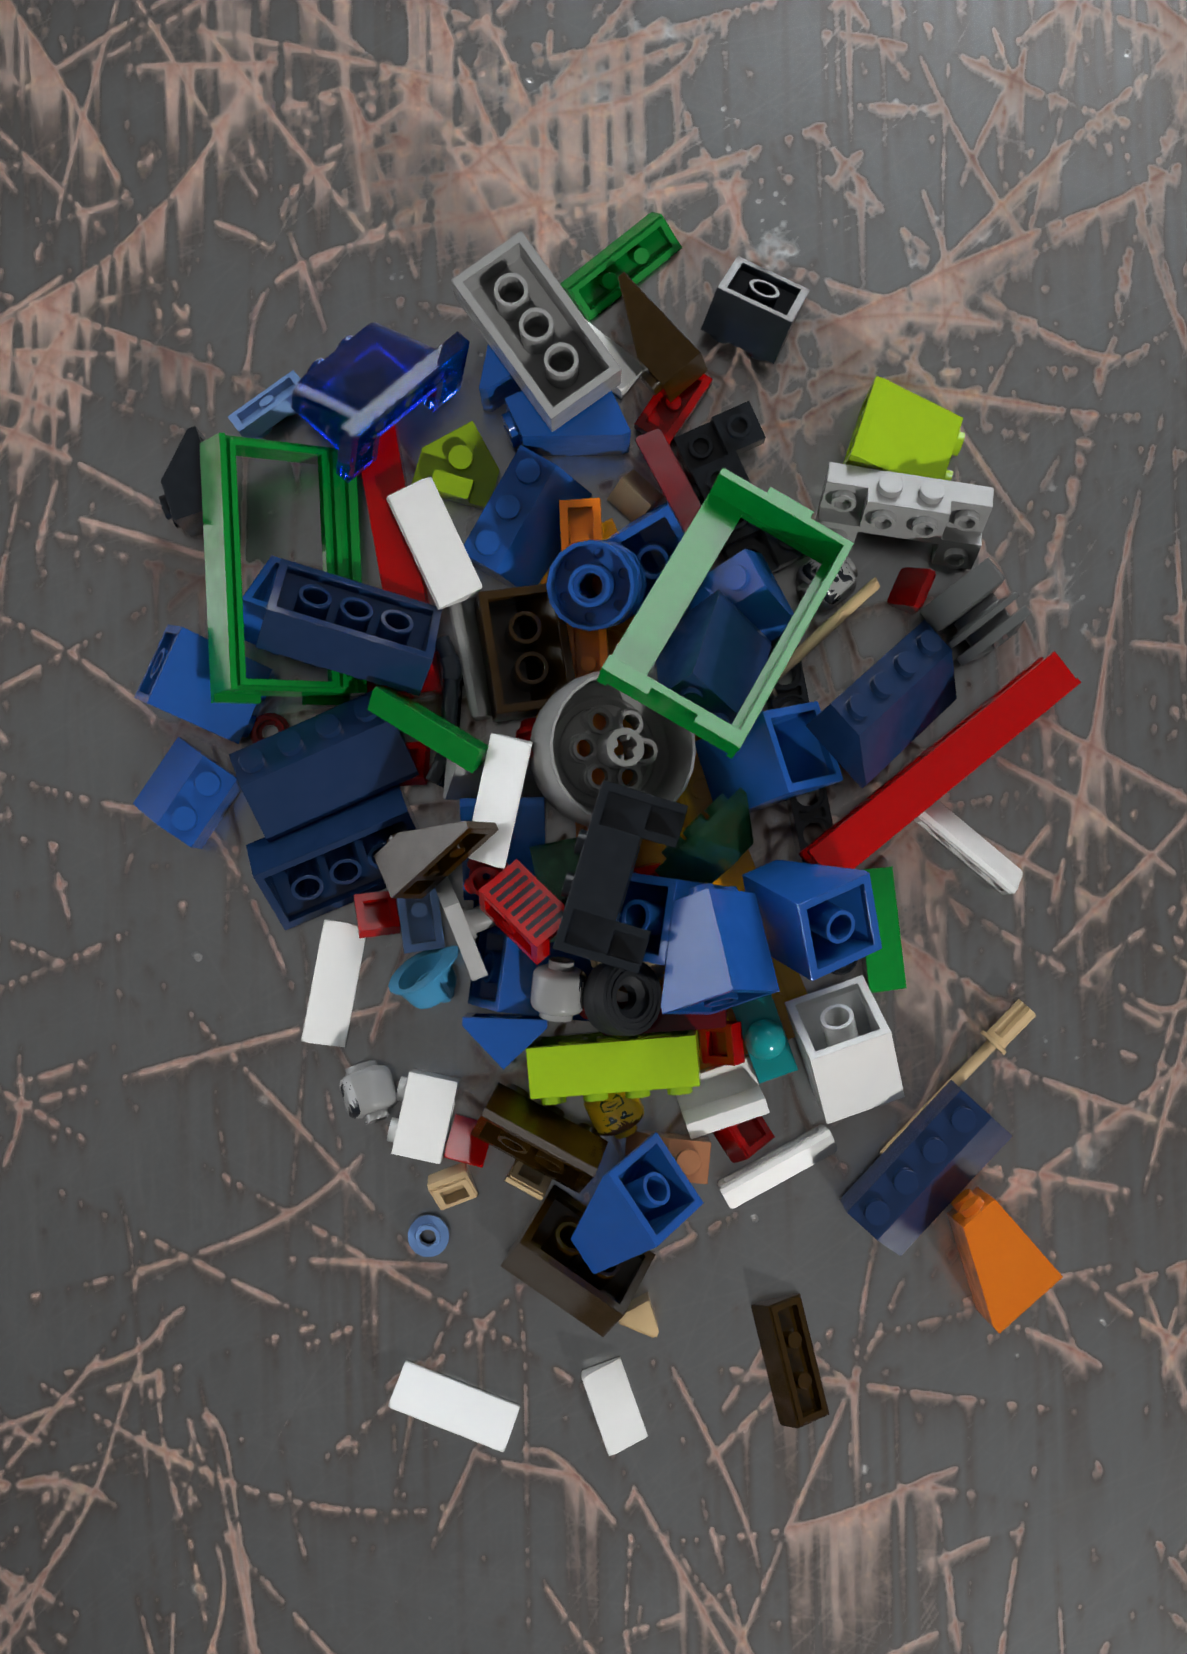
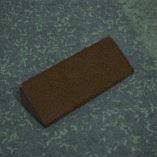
M793 1293L751 1305L780 1424L798 1429L829 1415L800 1293Z

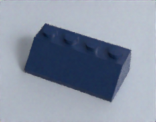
M281 558L255 647L270 651L276 655H283L310 663L316 667H323L350 675L356 679L367 680L397 691L420 696L433 661L442 609L438 610L435 605Z
M923 620L805 725L861 788H864L957 699L951 648Z
M373 690L229 754L239 786L268 842L420 775L402 731L367 710Z
M400 784L276 840L268 842L263 837L247 844L246 848L253 878L284 930H288L354 902V894L378 892L387 888L374 855L387 844V839L393 834L420 828Z
M950 1080L839 1200L846 1212L876 1240L901 1256L1010 1140L1012 1135L956 1083Z

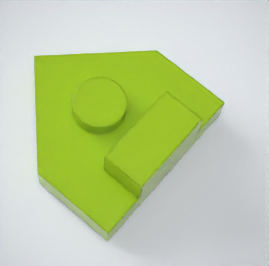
M471 421L422 447L411 484L421 479L432 477L441 498L484 510L497 487L501 473L477 427Z

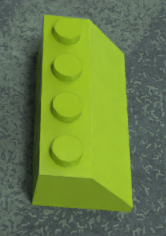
M698 1030L643 1033L635 1036H604L602 1032L537 1037L526 1048L530 1099H541L543 1105L562 1104L567 1102L566 1097L581 1095H583V1101L586 1102L603 1101L609 1099L608 1093L625 1092V1098H644L651 1095L650 1090L667 1089L668 1095H685L692 1093V1087H698L701 1083Z

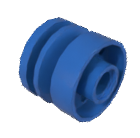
M606 540L577 542L561 551L549 568L546 583L549 603L558 617L574 628L587 631L620 625L634 616L643 602L647 585L644 568L636 555L622 544ZM595 575L600 577L603 585L599 595L592 588V580Z

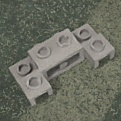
M829 462L815 521L853 543L857 532L933 543L931 564L944 565L953 569L963 568L971 570L982 546V532L993 508L994 488Z

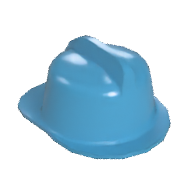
M450 946L426 950L409 958L390 978L388 984L390 992L402 996L411 1005L419 1009H428L440 1002H450L454 997V989L457 984V976L452 964L459 955V947Z

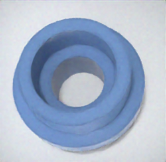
M435 1215L420 1216L411 1224L408 1231L410 1247L416 1254L423 1257L437 1256L446 1248L449 1241V1229L446 1223ZM424 1230L433 1231L436 1235V1240L430 1244L423 1242L421 1232Z

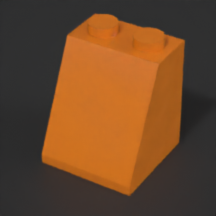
M976 1187L973 1191L968 1188L955 1197L951 1203L953 1208L947 1213L975 1308L1000 1334L1061 1280L1063 1276L993 1197L979 1187Z

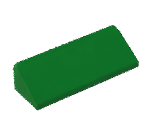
M651 212L560 283V285L583 317L589 322L622 296L618 277L623 272L635 284H638L681 250L682 246L663 215Z
M377 686L373 689L367 709L371 713L470 773H473L485 762L488 749L487 744L393 688Z
M893 866L863 869L870 873L882 949L861 958L863 977L871 993L907 988Z

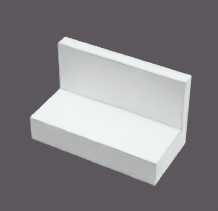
M749 1054L744 1055V1063L735 1066L716 1064L700 1070V1086L692 1087L693 1092L690 1094L676 1095L691 1139L770 1113L766 1099L759 1087Z

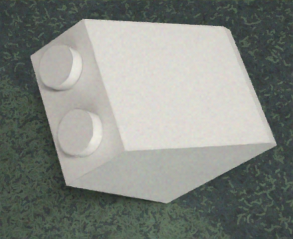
M863 975L785 1002L813 1094L826 1124L905 1097L892 1033Z

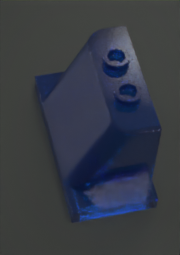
M372 322L354 336H346L338 344L336 350L325 359L319 358L312 363L307 373L299 380L293 390L291 408L338 449L336 473L349 483L377 460L380 436L421 402L434 412L461 390L470 341L457 331L438 348H434L377 322Z

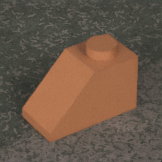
M637 1129L632 1135L626 1137L624 1158L649 1136L657 1132L690 1183L708 1184L711 1141L708 1136L691 1139L689 1134Z

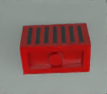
M516 859L479 889L480 909L538 965L550 955V940L557 935L565 905Z

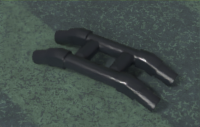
M449 635L437 638L435 646L443 668L441 717L460 728L462 686H464L462 665ZM436 753L425 778L444 788L447 758Z

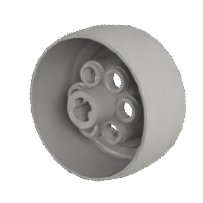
M600 671L578 677L555 692L539 711L530 741L533 742L530 753L531 770L539 790L548 803L564 817L587 827L590 825L601 785H597L592 781L591 775L595 768H599L604 772L605 781L676 802L688 785L694 769L696 755L695 736L693 733L609 684L605 686L596 680ZM595 714L605 717L606 725L602 730L596 729L593 725L592 720ZM623 719L630 723L633 729L624 727ZM617 739L623 745V755L617 756L614 752V748L618 746ZM580 740H585L590 745V753L586 757L581 756L577 752L576 747ZM626 769L633 772L632 780L627 785L622 782V773Z

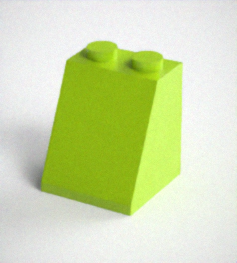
M876 376L863 400L843 464L951 481L953 471L947 468L951 455L957 457L964 442L965 433L960 431L963 417L885 378Z

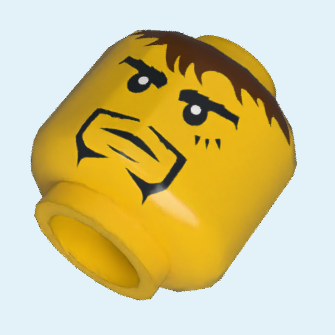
M625 1092L608 1093L609 1099L603 1101H584V1107L594 1128L602 1136H615L616 1139L626 1138L637 1130V1124L644 1115V1106L640 1098H625Z

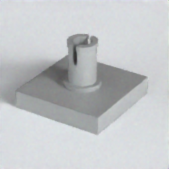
M447 876L435 887V890L471 980L475 981L488 975L474 941L477 938L476 933L494 927L496 924L480 909V905L466 910L465 907L461 908Z

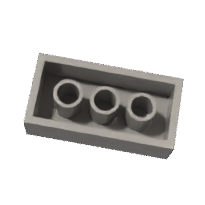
M522 231L451 279L456 300L551 432L561 427L621 384L622 369Z

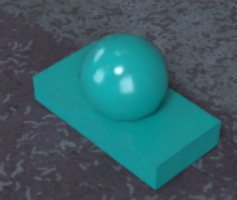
M771 994L732 1007L736 1020L741 1021L743 1040L759 1084L798 1070Z

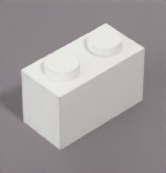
M414 1068L409 1071L408 1078L401 1076L396 1094L397 1100L402 1102L399 1118L392 1117L387 1135V1141L393 1142L391 1154L441 1164L444 1158L443 1154L449 1135L460 1078Z

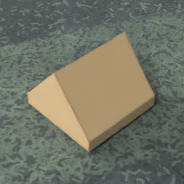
M633 469L619 480L607 501L632 522L653 510L664 495Z
M516 1159L504 1182L539 1201H542L552 1181L548 1176Z
M461 1162L428 1175V1190L440 1210H445L479 1196L470 1169L466 1163Z
M646 1292L631 1301L624 1316L618 1322L620 1325L649 1337L657 1338L659 1333L658 1323L649 1294Z

